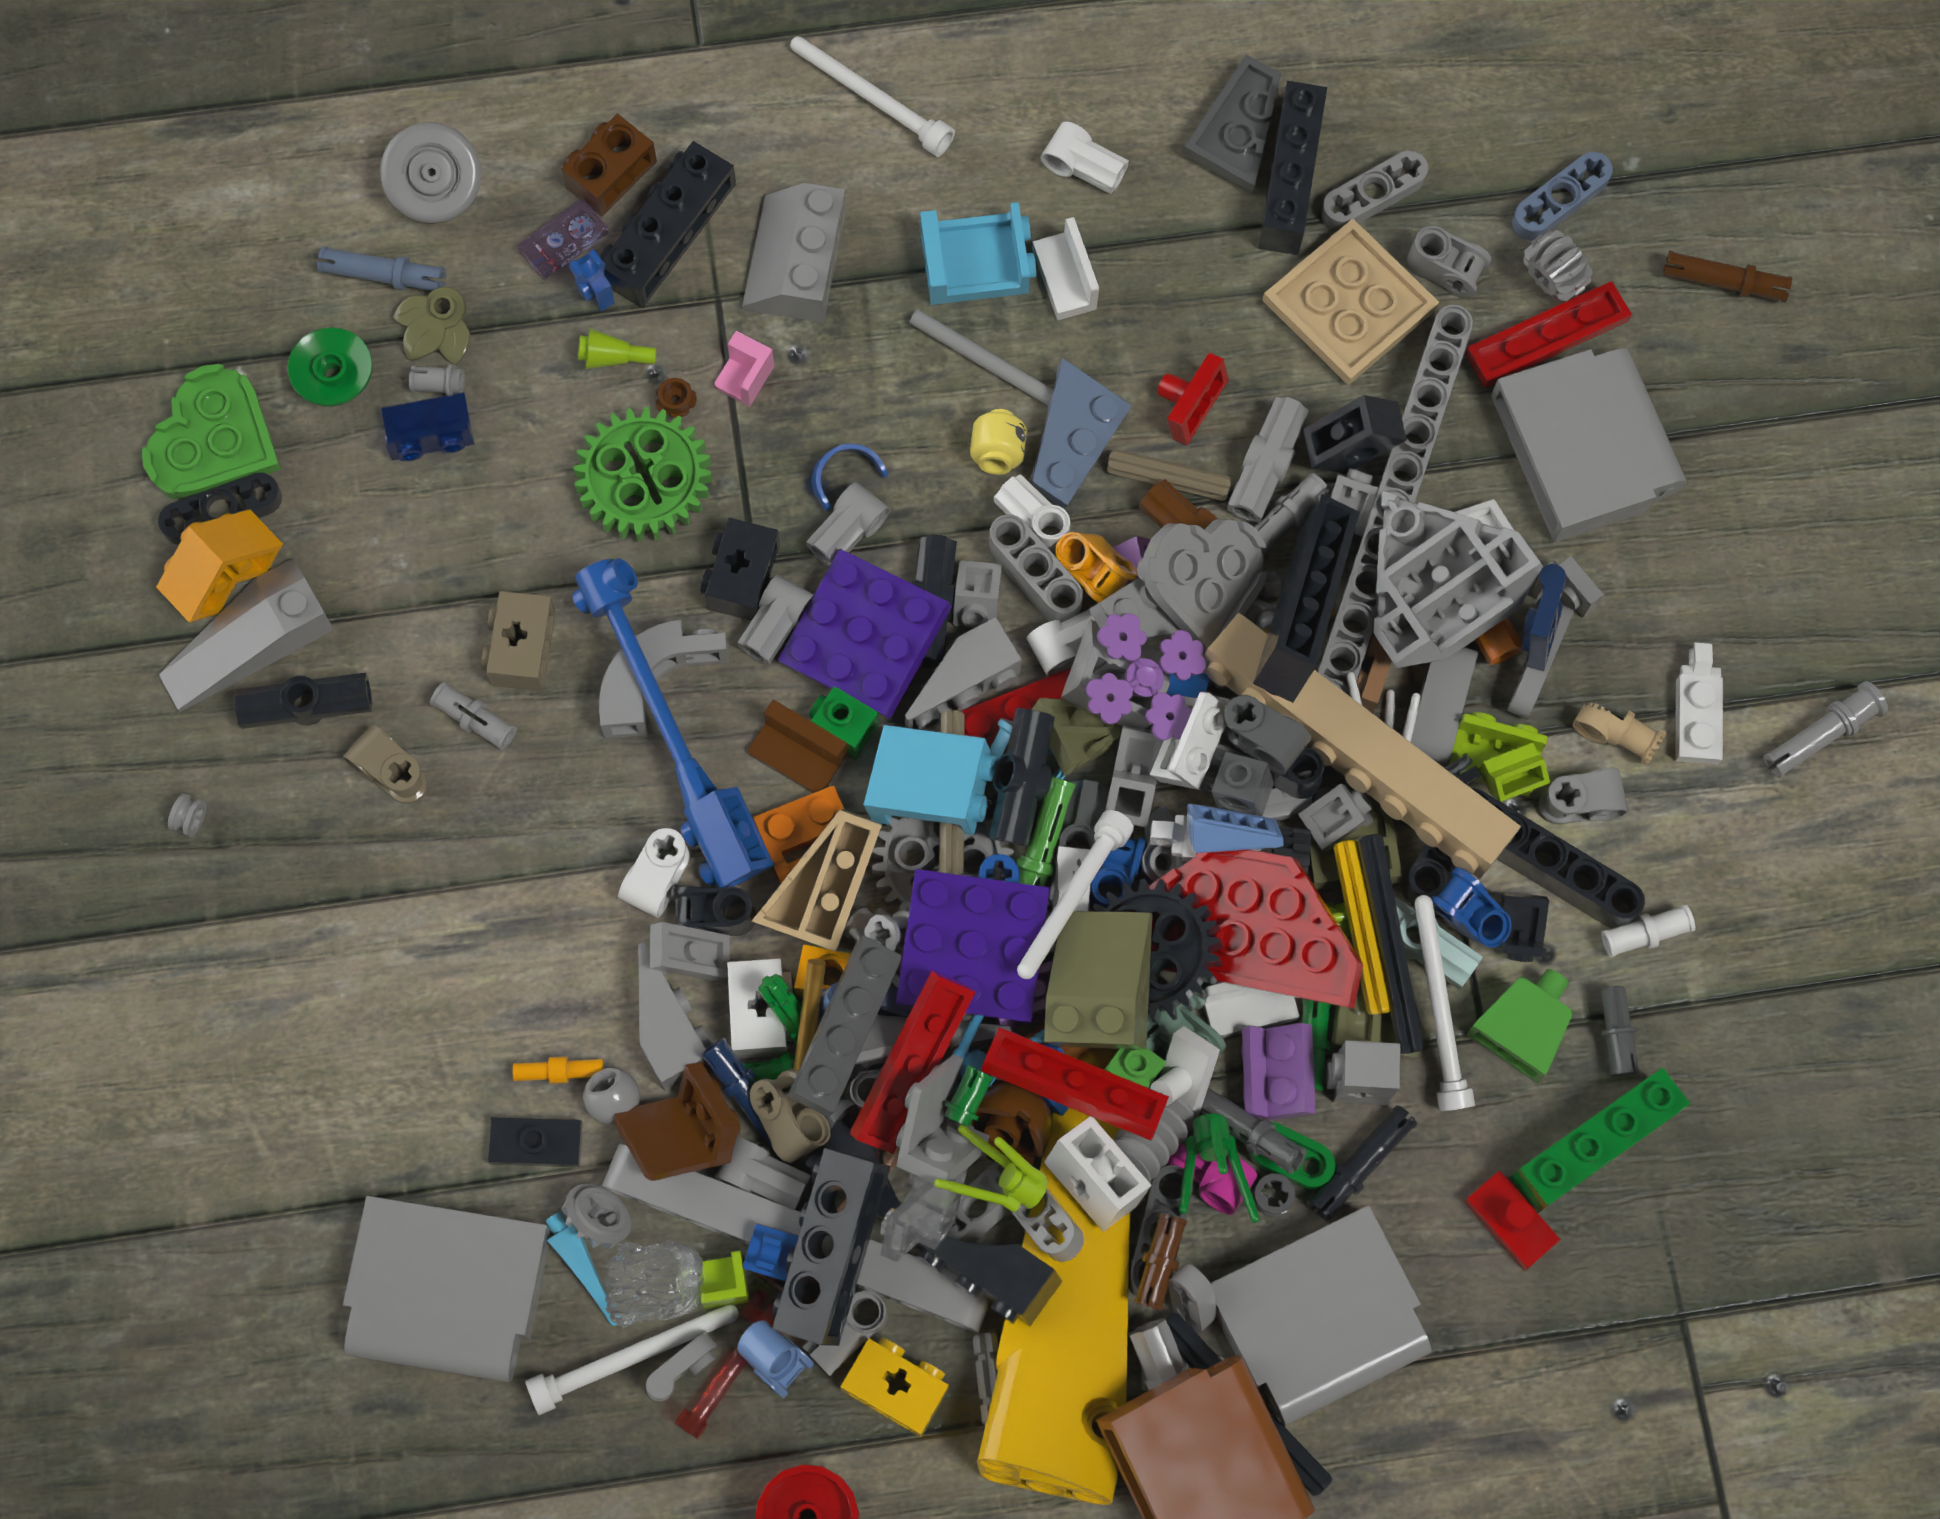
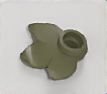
M439 287L428 296L413 295L405 299L398 306L393 318L398 323L407 326L403 345L409 360L421 359L434 353L437 349L440 350L448 361L455 365L462 360L468 349L471 335L463 321L466 314V302L457 290L450 287ZM448 300L450 302V310L446 314H439L438 305L440 302Z

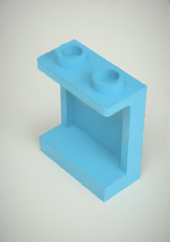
M1019 202L1010 203V212L1005 214L938 221L936 210L920 212V235L931 305L1029 294L1030 278L1036 277V263L1034 253H1026L1025 241L1031 239L1028 215L1021 216Z
M884 725L863 805L871 820L882 824L890 825L891 817L899 816L960 825L964 834L974 835L977 822H982L986 814L987 798L984 796L987 781H993L996 756L992 755L985 738Z

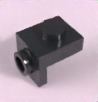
M1503 892L1501 908L1511 918L1512 927L1507 940L1498 947L1502 953L1507 954L1508 959L1519 962H1533L1534 956L1546 957L1547 947L1544 944L1549 907L1547 896Z

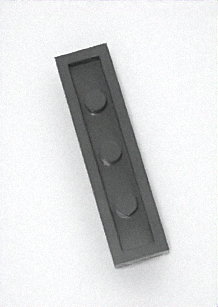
M865 935L857 939L788 1093V1097L826 1117L834 1113L902 959V955Z

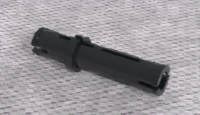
M1396 1105L1392 1109L1393 1111L1343 1165L1337 1164L1335 1166L1331 1179L1307 1201V1205L1311 1210L1319 1209L1315 1213L1318 1217L1329 1222L1335 1212L1352 1194L1358 1195L1364 1189L1363 1182L1402 1139L1418 1125L1413 1116L1409 1119L1405 1118L1409 1114L1406 1109Z

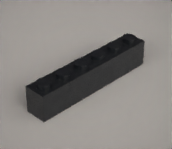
M1324 494L1320 495L1300 528L1253 681L1254 685L1265 689L1268 693L1292 703L1316 668L1360 513Z

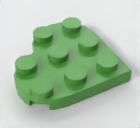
M221 364L201 366L184 377V384L178 389L176 398L172 397L171 400L173 416L154 427L156 432L149 438L147 447L143 446L142 449L144 469L153 484L170 499H184L254 473L270 474L281 470L254 388L247 376L241 375L235 370L225 369Z

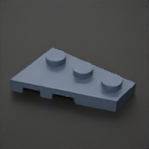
M1063 358L1058 365L1054 391L1049 401L1048 415L1043 435L1039 441L1029 483L1047 499L1064 509L1132 405Z

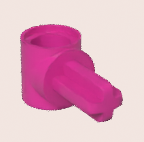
M1179 1144L1176 1153L1169 1157L1167 1166L1175 1165L1184 1168L1186 1145ZM1197 1154L1193 1181L1200 1184L1198 1190L1200 1197L1213 1209L1223 1214L1234 1215L1243 1198L1228 1156H1226L1228 1171L1223 1175L1219 1173L1216 1161H1205L1201 1158L1200 1154ZM1240 1159L1247 1182L1251 1188L1257 1178V1173L1247 1162Z

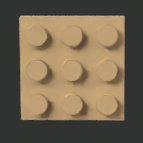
M1351 219L1267 290L1262 299L1348 386L1434 313L1440 303L1354 219Z

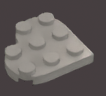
M1216 519L1205 529L1197 525L1168 523L1151 538L1144 557L1138 563L1137 573L1139 578L1145 582L1146 588L1154 601L1181 630L1188 632L1192 637V641L1198 640L1203 644V654L1205 655L1208 647L1238 613L1243 616L1261 591L1268 572L1262 571L1264 559L1261 549H1267L1266 543L1259 531L1245 521Z

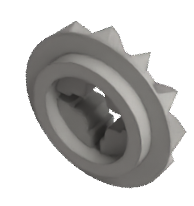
M581 1184L575 1186L567 1194L561 1210L567 1215L565 1225L578 1231L577 1239L585 1237L589 1239L593 1248L602 1244L610 1250L617 1243H622L629 1235L631 1230L629 1212L623 1202L609 1190L594 1184ZM596 1218H600V1219H604V1220H603L602 1223H600V1221H599L598 1219H596Z

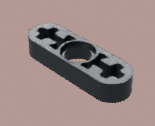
M254 473L168 504L159 514L158 525L169 542L179 545L182 541L180 537L184 530L177 531L174 527L176 517H183L185 529L192 523L199 522L198 516L194 511L198 508L205 522L217 519L209 515L210 506L215 501L224 499L232 503L230 514L250 509L258 518L272 514L279 508L282 502V493L272 476L266 473ZM263 487L266 491V500L259 502L255 497V489ZM241 494L247 508L241 509V505L235 495Z

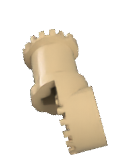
M1587 702L1583 705L1573 721L1574 729L1581 736L1597 744L1609 743L1613 746L1619 744L1640 756L1641 763L1645 765L1652 759L1656 752L1655 750L1659 748L1658 745L1662 743L1667 734L1662 729L1655 731L1635 719V713L1630 710L1621 720L1614 714H1611V711L1604 710L1605 707L1603 706L1601 709H1598L1599 704L1595 703L1592 707L1593 703Z

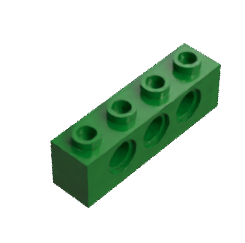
M1662 1067L1525 1164L1510 1178L1529 1204L1539 1213L1680 1113L1691 1103Z

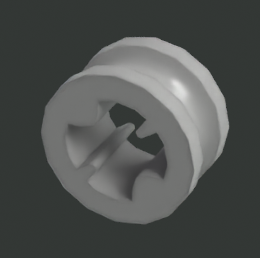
M182 793L174 802L170 811L168 828L172 831L183 829L185 836L193 837L201 827L206 814L207 803L205 800L197 799L194 802L189 794Z

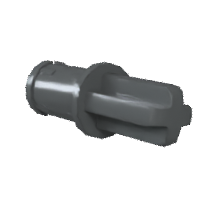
M1624 986L1605 987L1602 989L1601 996L1606 1030L1601 1031V1036L1606 1038L1610 1076L1639 1073L1633 1034L1637 1032V1028L1631 1027L1626 989Z

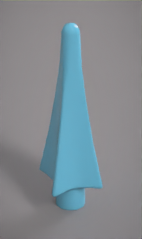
M561 1211L545 1220L554 1235L547 1240L548 1243L585 1286L608 1322L612 1326L618 1325L620 1322L619 1317L599 1279L584 1238L577 1239L578 1231L565 1225L566 1219Z

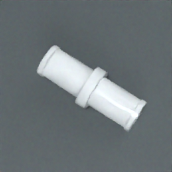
M1682 905L1680 908L1650 916L1648 913L1639 915L1637 921L1614 929L1601 931V937L1605 950L1611 958L1617 954L1647 946L1649 949L1658 947L1659 941L1686 932H1693L1696 927L1689 907Z

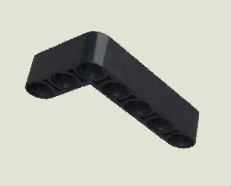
M1471 788L1521 826L1515 835L1516 842L1507 845L1497 858L1498 861L1609 928L1614 929L1631 923L1643 911L1645 895L1642 889L1634 882L1486 792L1477 788ZM1425 844L1402 884V893L1411 905L1415 906L1416 898L1421 895H1426L1430 898L1432 896H1439L1453 877L1451 872L1456 866L1453 864L1451 857L1439 851L1438 847H1431ZM1545 851L1549 853L1554 860V866L1546 867L1541 865L1535 857V852ZM1583 874L1588 877L1592 884V889L1583 890L1579 888L1573 880V875ZM1418 875L1429 877L1435 885V890L1431 892L1421 890L1415 883V877ZM1611 898H1623L1630 907V913L1618 912L1613 907Z

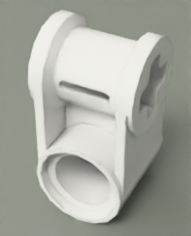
M663 828L651 834L637 861L630 868L621 884L618 893L619 899L657 918L664 913L672 899L671 891L676 888L690 860L689 850L680 833L670 828ZM673 845L677 854L675 856L667 855L663 860L659 853L660 849L669 850Z

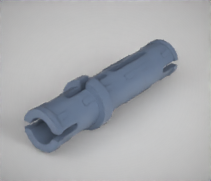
M326 246L321 247L318 258L335 261V263L317 262L318 272L389 283L399 290L412 287L433 291L436 288L445 286V282L428 278H446V270L442 266L436 267L411 263L409 258L401 256L394 260L332 249Z

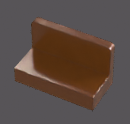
M772 699L764 712L765 725L749 747V755L811 793L827 788L848 756L847 743Z

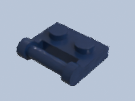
M1549 564L1541 569L1539 585L1543 589L1542 597L1537 602V609H1529L1523 630L1525 637L1522 650L1528 651L1527 667L1540 671L1545 670L1562 615L1563 603L1561 596L1565 586L1566 573L1557 564Z

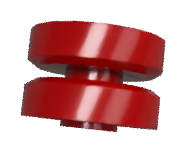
M804 1464L783 1470L767 1483L757 1501L755 1519H801L800 1513L803 1510L810 1509L811 1513L815 1512L817 1519H860L854 1493L841 1476L823 1466Z

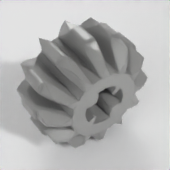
M1549 230L1543 236L1539 235L1524 250L1525 257L1523 260L1529 269L1528 274L1536 281V285L1543 289L1545 295H1551L1558 302L1562 300L1567 302L1573 296L1576 297L1591 282L1593 272L1587 263L1588 257L1583 255L1580 246H1576L1571 237L1565 236L1559 230Z

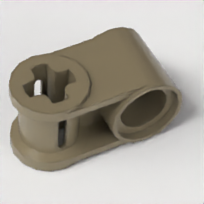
M374 724L343 755L344 760L366 780L375 783L401 804L416 803L427 792V778L421 771L418 762L404 751L388 734ZM401 776H404L407 779L411 777V779L407 783L401 779L398 781V779Z
M795 1069L782 1072L778 1079L759 1080L754 1083L750 1091L752 1107L759 1116L771 1140L773 1150L778 1157L789 1163L802 1159L823 1146L830 1138V1126L824 1115L788 1097L789 1091L787 1092L786 1089L793 1085L798 1070ZM774 1097L771 1103H765V1100Z

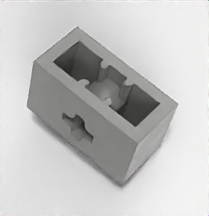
M1345 1041L1338 1053H1333L1332 1062H1327L1326 1089H1333V1102L1387 1105L1400 1089V1044Z

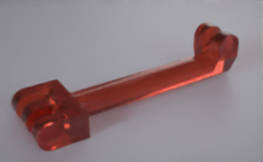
M760 1289L756 1291L740 1315L750 1322L751 1325L764 1320L773 1326L774 1321L772 1319L774 1318L773 1306L775 1299L772 1300L762 1314L757 1309L762 1305L767 1294ZM738 1344L692 1411L685 1408L675 1421L679 1428L699 1440L708 1427L707 1420L747 1364V1361L737 1350Z

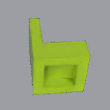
M741 1251L731 1252L732 1257L697 1262L701 1287L700 1298L704 1310L719 1308L729 1304L737 1305L750 1302Z

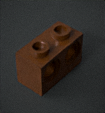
M617 113L608 123L603 122L594 130L591 140L582 149L574 150L568 155L561 168L566 189L599 216L603 217L657 163L654 142ZM618 146L629 147L623 152L612 151ZM593 173L601 175L595 180L584 179L587 175Z

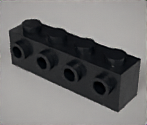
M692 141L685 152L679 151L670 164L669 173L661 183L656 182L647 193L644 206L637 214L632 213L623 225L621 236L614 245H607L600 255L605 263L604 276L611 284L613 291L640 308H644L736 186L733 164L695 141Z

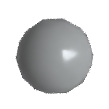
M606 1068L593 1074L587 1082L583 1093L585 1108L589 1115L598 1122L615 1125V1113L626 1112L638 1106L641 1097L638 1083L630 1073L615 1068Z

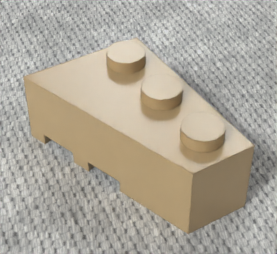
M840 809L752 922L836 952L882 823Z

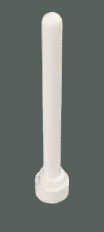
M797 36L791 40L790 47L795 53L918 134V139L923 143L924 149L936 157L941 156L948 149L955 136L954 128L942 120L937 122L933 119L925 120L804 38Z
M1107 810L1099 818L1094 827V839L1096 842L1017 968L1018 975L1021 978L1030 979L1035 975L1110 851L1123 847L1128 841L1134 827L1129 818L1124 814L1114 810Z
M1421 895L1415 900V910L1444 1082H1440L1441 1091L1437 1092L1439 1110L1448 1111L1475 1106L1473 1089L1467 1086L1466 1079L1461 1078L1433 902L1429 896Z
M731 1304L725 1305L557 1378H554L553 1374L544 1378L542 1373L526 1380L527 1389L538 1415L555 1409V1403L562 1401V1395L693 1340L705 1331L709 1333L734 1322L739 1315L738 1309Z

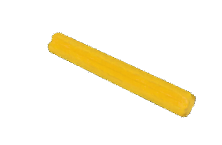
M1342 841L1334 845V853L1353 947L1363 963L1360 981L1366 1011L1369 1015L1384 1014L1390 1012L1358 841Z

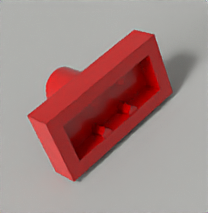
M1208 353L1190 382L1170 373L1165 374L1158 386V396L1176 403L1167 417L1173 440L1184 445L1189 444L1226 386L1229 379L1223 358Z
M1500 1170L1464 1200V1203L1524 1271L1561 1240Z

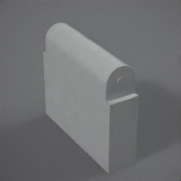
M1627 348L1612 350L1594 356L1590 349L1497 380L1491 398L1554 543L1647 513L1654 501L1669 497L1682 490L1688 484Z
M366 1196L343 1306L351 1311L345 1336V1355L511 1382L517 1364L521 1339L531 1340L549 1249L547 1240L551 1238L552 1234L550 1228L544 1224Z
M1369 1205L1210 1283L1215 1293L1217 1320L1235 1356L1242 1355L1257 1388L1261 1387L1272 1410L1284 1427L1432 1352L1428 1337L1414 1312V1309L1421 1304Z

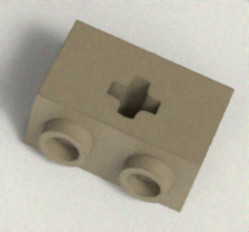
M499 591L497 605L490 606L488 615V629L493 631L491 646H484L481 659L482 671H486L492 686L534 691L544 690L556 613L551 596ZM517 635L524 637V639L518 640L517 647L511 646L510 643L516 642Z

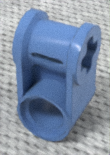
M758 1321L752 1324L742 1335L737 1350L754 1368L753 1372L784 1399L788 1395L787 1388L805 1368L811 1369L814 1362L779 1331L772 1329L773 1326L767 1321Z

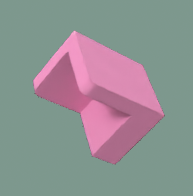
M735 331L728 343L730 358L715 381V389L750 407L774 368L773 349Z

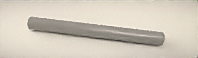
M918 309L914 312L910 319L911 325L1045 405H1049L1053 389Z

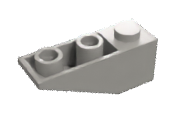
M996 617L956 639L906 713L905 728L929 730L941 722L942 712L955 708L958 711L968 709L980 700L979 695L992 688L996 691L1003 690L1018 679L1017 675L1021 672L1022 659Z
M642 942L638 944L640 1046L664 1090H667L681 1082L685 1065L702 1062L705 1068L709 1066L705 1059L702 1058L701 1053L712 1043L702 1025L696 1028L692 1027L686 1016L688 1012L692 1011L687 998L680 987L672 991L664 977L670 972L650 969V951L646 943Z

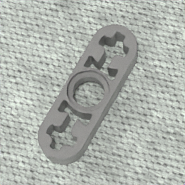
M1403 151L1332 190L1324 199L1321 210L1322 221L1328 228L1338 231L1351 219H1354L1359 224L1418 191L1423 186L1428 173L1426 159L1418 152ZM1404 166L1407 170L1415 169V177L1413 178L1409 173L1399 177L1402 167ZM1398 178L1396 185H1394L1393 180ZM1369 183H1378L1383 186L1386 195L1380 199H1372L1365 194L1363 187ZM1355 195L1356 202L1351 204ZM1337 204L1338 207L1344 208L1351 204L1346 216L1342 212L1334 214V205Z
M1566 606L1562 608V615L1545 670L1540 671L1527 667V660L1507 711L1525 719L1529 717L1572 618L1573 609Z

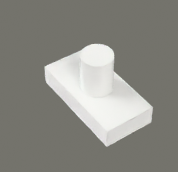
M1183 1026L1173 1034L1165 1060L1166 1064L1163 1066L1161 1076L1151 1084L1150 1089L1169 1096L1166 1106L1181 1098L1190 1107L1196 1119L1200 1115L1220 1049Z

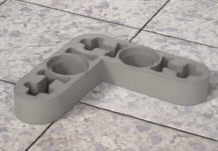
M995 1161L969 1186L1004 1195L1003 1188L999 1186V1179L1005 1168ZM1047 1188L1043 1196L1045 1207L1041 1214L1028 1218L1026 1216L1027 1208L1022 1205L1012 1214L1038 1247L1049 1257L1059 1262L1069 1261L1080 1252L1084 1242L1083 1233ZM958 1194L929 1220L926 1225L941 1234L947 1232L946 1235L948 1237L967 1243H975L1010 1210L1002 1205L987 1201L985 1212L978 1218H970V1206L977 1199ZM958 1218L967 1225L963 1230L955 1222ZM1052 1224L1063 1232V1237L1066 1240L1061 1245L1057 1244L1056 1238L1047 1229Z

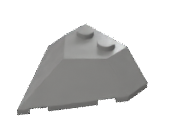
M1382 491L1381 506L1384 509L1383 529H1380L1376 583V593L1379 596L1378 616L1374 618L1373 633L1397 668L1448 659L1517 611L1543 565L1518 531L1505 527L1502 530L1482 524L1480 520L1422 502H1418V504L1399 499L1395 494Z

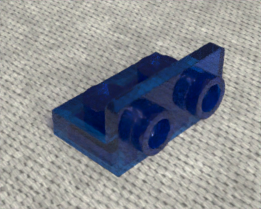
M464 392L381 408L386 434L384 437L385 446L391 460L414 461L420 459L423 454L439 451L442 453H456L462 451L465 446L475 445L467 398Z

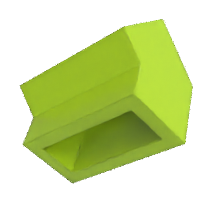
M1534 743L1483 761L1479 768L1489 793L1500 802L1550 783L1545 759L1538 754Z

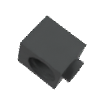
M1225 752L1211 791L1217 808L1263 816L1274 785L1267 762Z

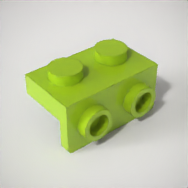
M1473 712L1471 714H1463L1447 766L1462 757L1464 753H1468L1473 762L1459 772V774H1463L1475 765L1479 769L1483 761L1530 743H1534L1538 754L1541 756L1547 744L1548 736L1539 734L1538 730L1530 725L1514 724L1510 726L1496 722L1495 717L1486 713ZM1482 776L1473 780L1474 782L1486 785ZM1532 790L1521 795L1529 797L1532 793Z

